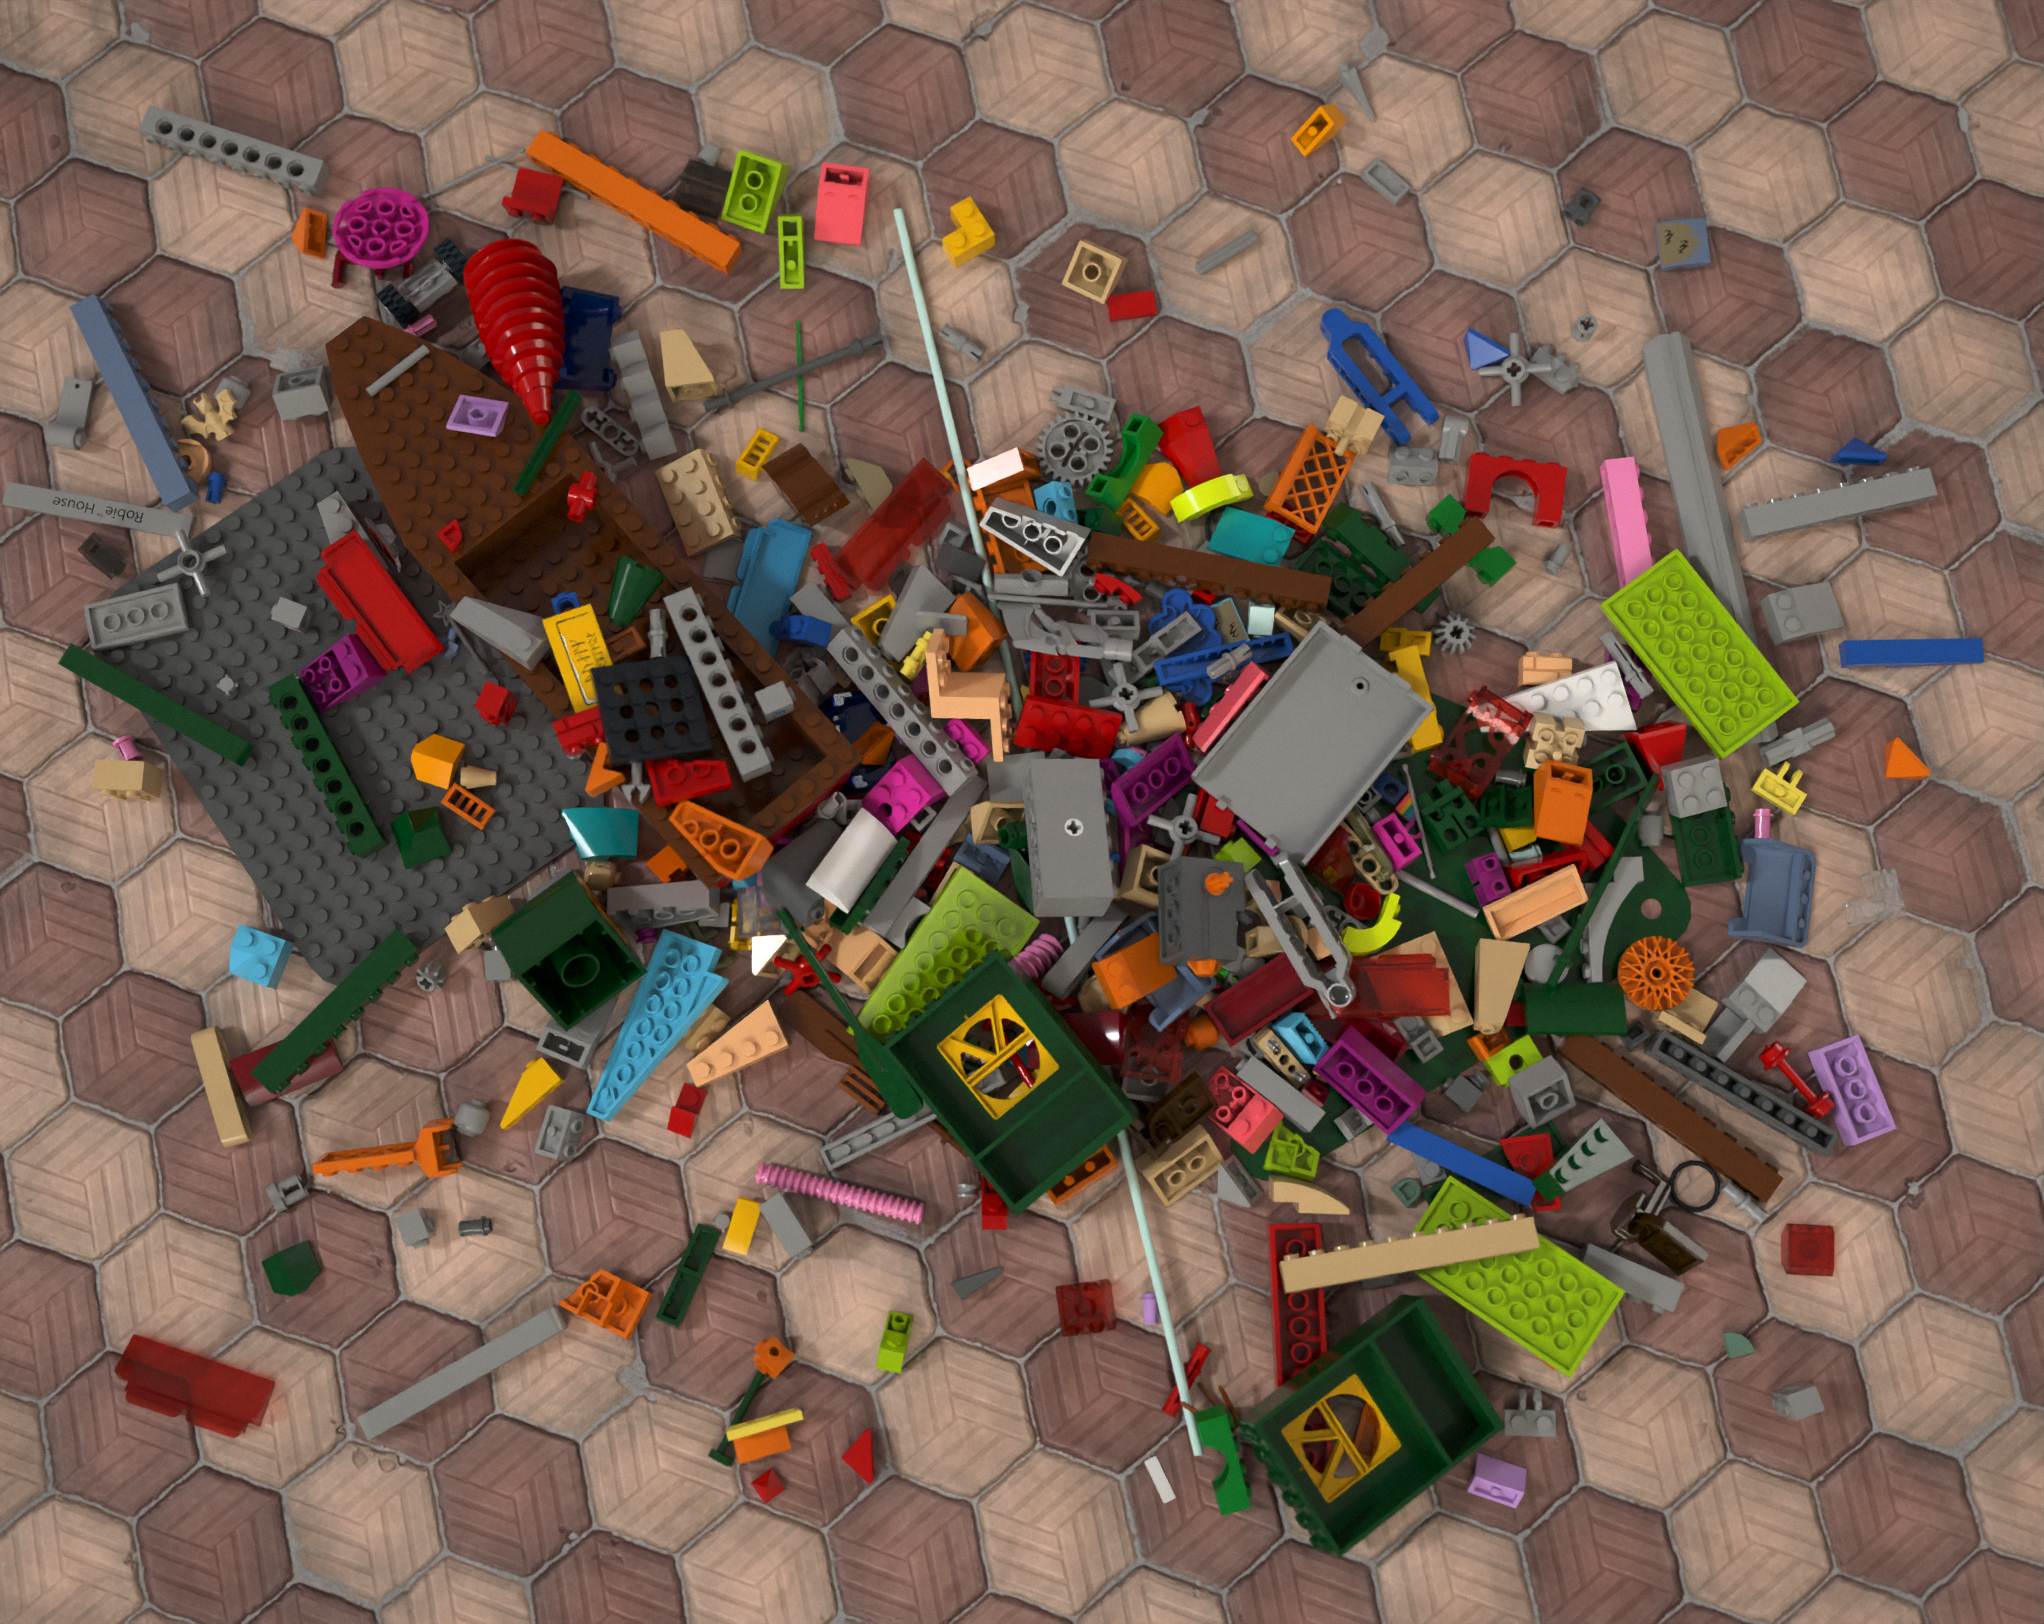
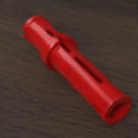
M1197 1342L1188 1362L1185 1361L1183 1364L1189 1390L1197 1375H1201V1368L1212 1351ZM1177 1382L1161 1409L1174 1418L1181 1407Z

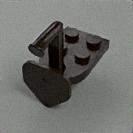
M1194 1071L1151 1109L1141 1100L1129 1099L1141 1113L1137 1119L1145 1127L1138 1131L1132 1124H1129L1127 1129L1153 1161H1156L1168 1151L1171 1144L1182 1139L1220 1106L1201 1076ZM1152 1140L1157 1143L1154 1148L1149 1144Z
M1636 1160L1632 1166V1173L1640 1174L1655 1186L1642 1209L1639 1207L1646 1196L1644 1190L1633 1194L1619 1206L1610 1221L1611 1232L1626 1243H1638L1677 1275H1681L1704 1263L1709 1253L1702 1249L1700 1244L1684 1235L1678 1227L1671 1225L1668 1221L1658 1216L1670 1194L1671 1186L1651 1168L1641 1163L1640 1160ZM1628 1221H1630L1628 1224V1230H1626L1623 1226Z

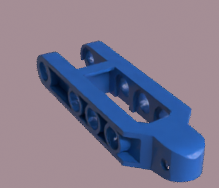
M1338 308L1330 309L1323 314L1320 330L1329 342L1327 360L1366 409L1369 408L1385 416L1380 426L1398 447L1411 440L1409 431L1390 408L1401 399H1404L1414 413L1417 412L1424 422L1428 424V427L1439 419V414L1435 407L1367 323L1350 321L1345 313ZM1347 338L1359 339L1369 352L1368 356L1375 359L1383 369L1384 376H1388L1396 387L1381 397L1342 348L1343 341Z

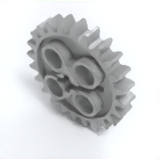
M1078 411L1075 412L1074 417H1070V414L1066 412L1065 419L1057 415L1056 423L1051 420L1048 421L1050 429L1042 427V433L1045 436L1038 435V441L1042 444L1036 445V451L1041 452L1036 455V459L1043 460L1039 464V468H1047L1045 477L1052 474V481L1060 479L1061 482H1070L1072 489L1075 483H1078L1080 488H1083L1084 481H1087L1090 485L1092 477H1095L1096 473H1099V471L1107 472V467L1104 464L1111 465L1112 459L1107 456L1113 455V450L1108 448L1112 446L1113 441L1106 440L1110 432H1102L1104 429L1103 423L1096 426V417L1089 421L1088 413H1085L1083 418H1079ZM1073 430L1077 433V436L1069 438L1065 433ZM1084 433H1086L1087 436L1079 444V450L1074 451L1068 461V464L1065 467H1062V464L1070 456V448L1075 449V447L1080 441L1081 436ZM1093 443L1097 446V449L1089 451L1085 448V445ZM1060 449L1064 452V455L1055 457L1052 455V452ZM1075 462H1080L1084 465V468L1075 470L1071 465Z
M1085 545L1084 554L1078 551L1076 553L1077 560L1073 558L1070 563L1072 567L1068 566L1065 571L1069 574L1068 591H1070L1067 597H1065L1066 600L1074 599L1076 601L1108 603L1107 609L1079 607L1078 614L1085 610L1087 611L1088 619L1090 617V610L1120 609L1127 611L1126 605L1118 596L1106 595L1107 601H1102V596L1094 588L1093 585L1095 583L1092 581L1098 572L1094 571V574L1089 577L1081 573V570L1086 568L1089 549ZM1101 572L1126 583L1133 589L1140 588V582L1134 581L1138 577L1129 575L1121 577L1115 575L1114 572ZM1092 590L1098 594V597L1090 600L1086 598L1085 593Z

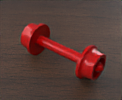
M1775 1041L1771 1045H1765L1764 1050L1758 1056L1764 1064L1763 1069L1768 1070L1776 1065L1808 1100L1802 1112L1809 1114L1816 1120L1822 1116H1828L1829 1111L1835 1105L1829 1097L1830 1092L1825 1090L1816 1095L1785 1061L1784 1058L1790 1053L1791 1048L1783 1046L1779 1041Z

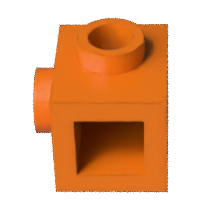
M772 1335L768 1341L763 1338L754 1348L757 1353L752 1360L755 1361L754 1365L761 1373H768L775 1380L795 1355Z

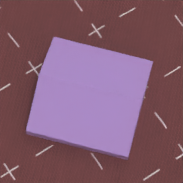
M460 395L446 427L451 430L496 437L504 429L509 402Z

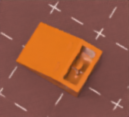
M1546 759L1534 772L1535 836L1582 846L1593 791L1592 769Z

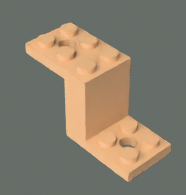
M934 629L926 650L932 718L990 719L993 760L995 762H1003L1006 752H1010V740H1012L1014 728L1009 722V719L1012 718V704H1008V697L1011 695V684L1006 681V673L951 672V661L947 660L946 653L949 652V639L945 638L944 629Z
M826 898L824 899L825 912L823 917L809 928L793 919L798 928L802 926L805 928L802 934L808 944L818 951L824 944H829L832 951L826 956V959L869 995H871L898 956V953L875 932L864 927L863 923L860 928L854 926L848 936L829 923V918L837 906Z

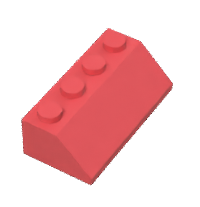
M1251 661L1250 664H1246L1241 669L1239 678L1235 683L1227 687L1224 692L1225 696L1219 703L1213 705L1209 712L1210 715L1195 729L1192 740L1204 753L1209 754L1273 677L1255 662Z

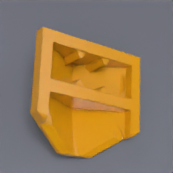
M1161 462L1145 464L1129 493L1166 517L1172 509L1170 501L1182 494L1184 489L1177 470L1168 463Z
M436 734L416 744L410 759L417 780L449 790L466 744Z

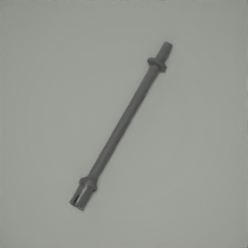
M878 331L861 339L856 337L847 347L731 393H728L724 388L722 389L724 395L703 403L706 412L728 404L729 408L733 409L732 402L850 355L854 354L861 357L864 355V352L883 346Z

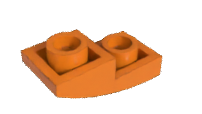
M785 1425L732 1440L738 1465L791 1449Z

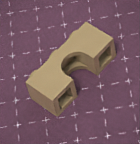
M1265 880L1278 903H1281L1282 893L1279 881ZM1245 883V909L1257 913L1261 920V926H1257L1245 933L1247 957L1274 959L1283 953L1284 949Z

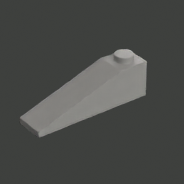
M464 596L449 615L452 619L530 671L533 670L551 647L542 622L544 619L536 615Z

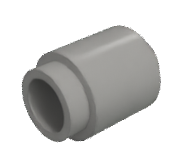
M1646 811L1638 825V839L1641 840V846H1661V840H1663L1664 816H1659V811Z

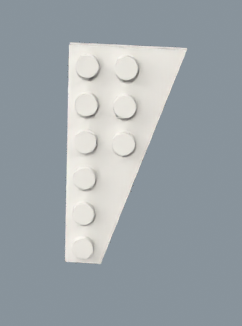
M1615 660L1473 707L1481 732L1529 731L1533 712L1552 714L1554 720L1561 722L1562 716L1582 719L1585 731L1637 730Z

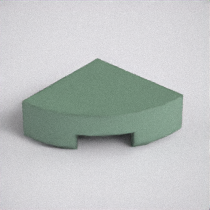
M1722 1332L1728 1358L1755 1352L1752 1344L1744 1336L1733 1332Z

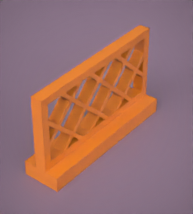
M1310 423L1302 431L1262 508L1269 513L1275 511L1310 533L1315 534L1356 454L1346 449L1343 456L1348 460L1345 465L1337 467L1333 455H1336L1335 449L1338 444L1317 432L1318 427ZM1316 440L1324 444L1325 453L1316 454L1314 448ZM1328 456L1332 468L1322 470L1318 458ZM1313 460L1316 472L1307 474L1304 462ZM1333 472L1336 483L1327 486L1323 474ZM1318 476L1322 487L1311 489L1308 478ZM1303 479L1307 491L1296 493L1294 482ZM1323 491L1326 502L1325 504L1317 505L1313 494ZM1308 495L1312 507L1302 509L1298 497ZM1293 499L1296 511L1290 512L1283 508L1284 501ZM1314 512L1316 518L1314 525L1305 521L1303 513Z

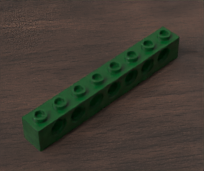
M293 673L268 687L271 693L268 696L269 700L276 709L279 708L282 714L279 718L286 729H290L293 735L290 739L294 747L303 753L304 758H302V762L308 771L313 772L315 776L313 783L319 792L323 791L326 797L324 804L330 813L334 812L337 821H335L336 827L341 834L345 833L348 839L346 845L351 854L364 859L388 846L389 843L302 679ZM297 699V706L289 710L290 702ZM308 720V727L300 731V724ZM319 741V748L312 752V743ZM326 762H330V769L327 772L323 773V764ZM341 782L342 788L340 792L334 794V785ZM352 803V812L348 815H345V806ZM363 824L364 832L356 836V827Z

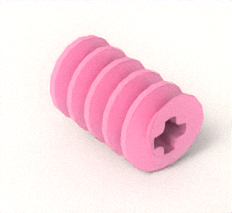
M1041 934L1037 940H1034L1031 945L1020 952L1015 959L1030 978L1036 981L1039 975L1045 973V969L1051 968L1052 963H1056L1059 960L1058 956H1062L1064 951L1056 938L1049 934Z

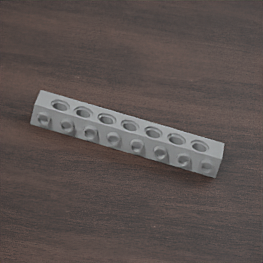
M151 105L148 106L139 131L146 138L145 140L154 146L161 144L176 153L183 151L189 153L191 157L197 160L205 158L219 167L226 165L241 174L248 172L263 181H268V179L276 181L278 185L284 188L295 187L306 195L313 193L321 196L330 173V169L322 160ZM194 136L192 140L187 141L190 137ZM216 143L214 147L209 148L211 144ZM238 150L234 155H231L233 151ZM256 157H260L256 162H252ZM281 164L278 169H274L276 165ZM299 171H303L300 176H296Z
M689 587L663 598L667 611L686 654L691 660L694 672L743 782L772 771L770 762L774 761L768 747L763 748L760 740L764 739L759 725L753 726L750 719L754 716L749 703L744 704L740 697L744 692L739 681L734 682L731 673H734L730 660L723 659L721 652L724 651V647L719 636L714 638L711 632L715 628L710 616H704L701 608H704L705 605L700 594H694L692 587ZM689 614L697 616L693 621H686L684 619ZM697 636L706 637V640L702 643L694 642ZM709 657L716 659L715 663L711 665L704 664L705 659ZM718 679L726 681L725 685L721 687H716L713 684ZM728 701L736 703L732 709H725L723 705ZM738 723L746 725L742 731H735L733 727ZM748 745L756 747V750L751 754L743 752V749Z
M856 625L843 628L828 644L826 649L949 797L962 791L979 774L974 767V763L962 753L958 744L943 730L942 725L932 718L927 707L916 698L911 688L896 674V670L885 661L880 651L865 637L863 630Z

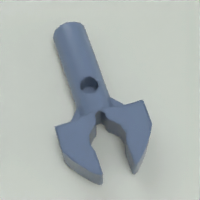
M451 626L446 636L442 638L436 637L442 646L449 644V649L445 654L447 659L456 656L461 649L456 643L458 634L453 626Z

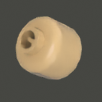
M595 860L587 864L584 881L587 882L592 890L607 893V888L620 886L622 872H619L617 863Z

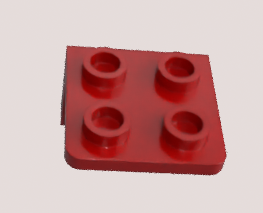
M520 168L517 172L511 198L504 196L502 206L508 212V215L512 217H527L537 223L548 222L554 224L564 180L557 175Z

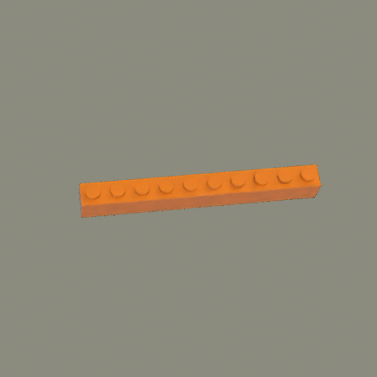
M541 129L526 151L532 163L553 175L562 177L570 185L726 275H729L743 253L740 241L731 234L726 236L714 224H706L700 221V218L691 211L686 213L674 201H666L660 198L661 196L651 188L647 190L641 187V184L632 177L627 179L615 167L611 165L607 167L601 164V161L592 154L587 156L581 152L578 146L573 143L567 144L563 142L561 137L552 131L548 133Z

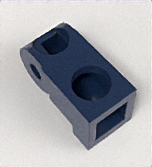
M1385 771L1372 784L1382 795L1380 799L1391 809L1395 808L1408 791V787Z

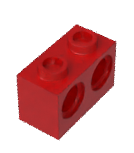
M486 681L474 708L480 712L479 716L485 719L484 721L497 727L500 723L507 726L519 699L509 690Z

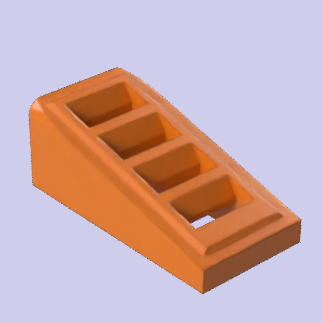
M455 782L440 802L481 830L496 811ZM457 792H460L462 795L455 805L451 804L450 802ZM468 797L470 801L467 803L463 811L460 810L459 806L462 804L464 799ZM474 802L477 803V808L475 809L473 814L469 816L467 812L472 807ZM481 809H486L487 811L480 821L475 820Z

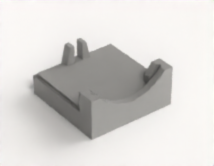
M913 896L885 938L898 950H904L907 941L924 916L930 912L931 908Z

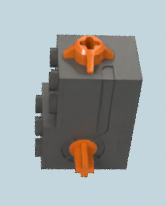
M1180 856L1158 866L1160 965L1190 967L1198 977H1212L1223 965L1238 960V921L1236 915L1245 912L1246 906L1243 862Z

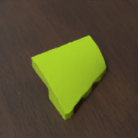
M1280 1121L1271 1133L1263 1169L1311 1182L1316 1175L1320 1153L1312 1146L1306 1145L1297 1133L1294 1135Z

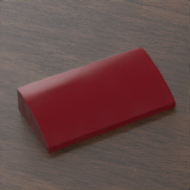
M1284 951L1203 1006L1229 1046L1232 1047L1313 994L1314 991L1311 987L1303 984Z
M1319 997L1308 1015V1020H1310V1024H1313V1028H1316L1318 1035H1321V1038L1326 1043L1332 1046L1352 1026L1394 1064L1398 1065L1409 1044L1392 1021L1355 999L1344 1007H1336L1329 1002L1331 1010L1336 1015V1018L1332 1019L1328 1009Z
M1120 1010L1060 1014L1102 1066L1124 1065L1127 1016ZM1032 1038L1027 1042L1028 1065L1030 1070H1040L1039 1051Z
M334 1039L328 1044L329 1049L321 1057L318 1058L316 1056L309 1063L311 1066L301 1076L297 1074L291 1080L292 1086L283 1094L280 1092L277 1095L271 1094L250 1073L282 1040L230 1060L229 1063L249 1107H256L345 1071Z

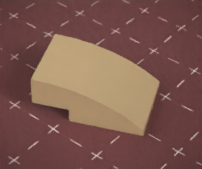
M1269 1174L1268 1194L1273 1202H1293V1206L1298 1213L1349 1215L1350 1209L1340 1199L1325 1189L1297 1178Z

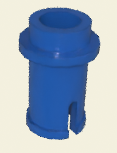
M211 472L210 476L207 477L209 486L205 501L221 504L223 487L227 483V480H225L226 475Z

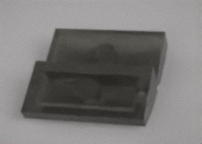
M689 159L681 175V184L673 201L682 209L717 220L727 197L732 172Z

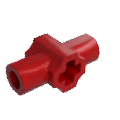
M584 471L581 474L579 483L570 485L567 503L571 506L567 516L573 521L582 522L587 509L592 510L595 508L598 495L595 485L598 477L594 473Z

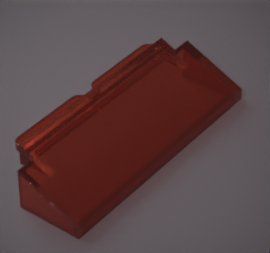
M923 457L827 565L854 592L861 584L868 590L872 588L874 591H880L910 558L911 552L908 546L911 543L914 546L922 545L951 512V507L948 504L949 500L943 493L952 482Z
M1431 954L1381 955L1377 959H1369L1367 956H1352L1349 977L1357 990L1356 996L1350 1004L1344 1007H1336L1329 1002L1331 1010L1336 1015L1334 1019L1450 1016L1451 982L1449 968H1437L1436 958ZM1324 957L1318 961H1313L1318 972L1327 973L1336 968L1335 965L1337 964L1334 957ZM1312 988L1313 994L1298 1003V1013H1305V1017H1308V1019H1332L1315 988Z
M133 1334L114 1370L120 1380L128 1382L124 1389L126 1392L125 1398L128 1403L172 1418L177 1417L180 1412L184 1413L189 1424L230 1438H236L240 1433L245 1434L248 1423L261 1426L276 1385L275 1381Z

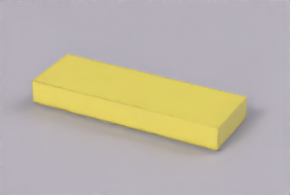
M795 1407L729 1426L725 1429L727 1439L731 1441L803 1420L801 1409Z

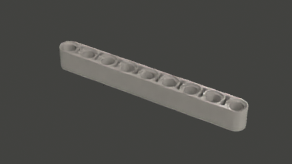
M557 1305L513 1328L359 1416L357 1420L367 1440L370 1441L560 1333L568 1328Z

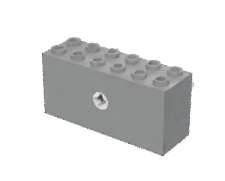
M1030 759L1022 779L1034 917L1103 916L1107 908L1111 906L1112 899L1116 897V884L1112 883L1111 874L1114 871V863L1112 859H1109L1111 837L1107 836L1106 828L1109 826L1108 813L1104 812L1106 791H1102L1101 784L1104 781V770L1100 768L1099 759Z

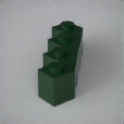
M1341 502L1322 521L1323 526L1327 530L1325 532L1326 536L1333 542L1338 541L1347 545L1352 553L1350 555L1352 560L1358 565L1364 564L1372 568L1377 576L1375 578L1382 587L1391 580L1396 583L1402 578L1400 573L1409 565H1412L1414 561L1400 549L1395 550L1387 542L1388 538L1374 525L1369 527L1361 520L1363 515L1359 511ZM1437 588L1412 610L1423 614L1441 595L1439 589Z

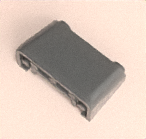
M821 819L770 857L761 871L765 902L779 911L786 908L792 919L807 928L816 921H819L825 912V898L806 884L844 832L836 822Z

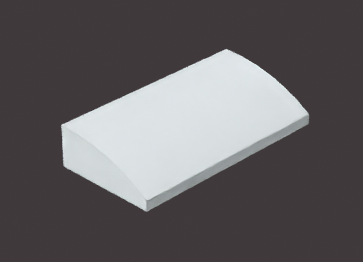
M861 808L817 867L806 885L848 914L898 842L880 821Z

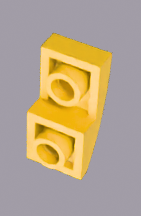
M738 1196L723 1243V1249L747 1255L761 1211L758 1206L762 1202Z

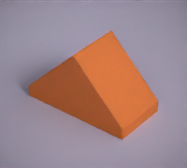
M1503 1026L1499 1033L1483 1034L1479 1032L1466 1040L1479 1061L1487 1060L1513 1042Z

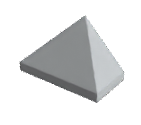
M1234 1154L1218 1166L1217 1197L1248 1208L1264 1195Z

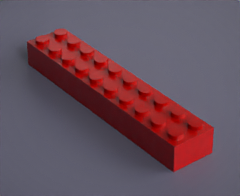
M1319 1222L1267 1224L1275 1390L1327 1351L1324 1288L1285 1294L1279 1267L1280 1261H1284V1256L1299 1254V1258L1308 1257L1310 1251L1321 1249ZM1329 1398L1325 1399V1401L1330 1408ZM1317 1407L1309 1414L1303 1428L1305 1432L1331 1429ZM1332 1440L1303 1443V1452L1308 1463L1318 1473L1323 1474L1332 1453Z

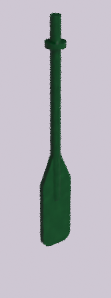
M1655 772L1651 777L1560 955H1554L1553 961L1556 964L1546 982L1547 985L1555 988L1565 967H1572L1573 963L1569 959L1659 786L1660 774Z
M786 908L778 911L777 915L790 933L786 938L788 941L794 939L852 1028L860 1062L895 1116L899 1119H907L918 1113L923 1108V1099L882 1049L886 1044L860 1024L804 938L802 932L805 931V928L803 926L797 927Z

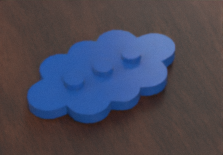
M1180 588L1169 590L1162 599L1163 612L1154 615L1148 625V632L1151 637L1187 611L1202 628L1196 636L1169 658L1223 645L1221 634L1214 629L1216 624L1214 611L1204 604L1194 605L1191 595L1186 590ZM1225 673L1216 679H1211L1208 676L1164 685V687L1170 691H1181L1187 703H1195V707H1202L1213 696L1212 683L1221 680Z

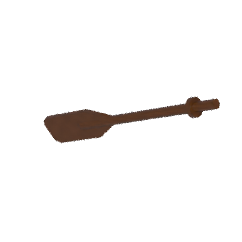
M795 991L784 1001L779 1008V1015L787 1024L829 1059L859 1067L869 1076L860 1062L855 1037L847 1032V1028L803 991ZM933 1119L925 1123L942 1137L940 1141L942 1145L948 1142L964 1157L968 1156L940 1122Z

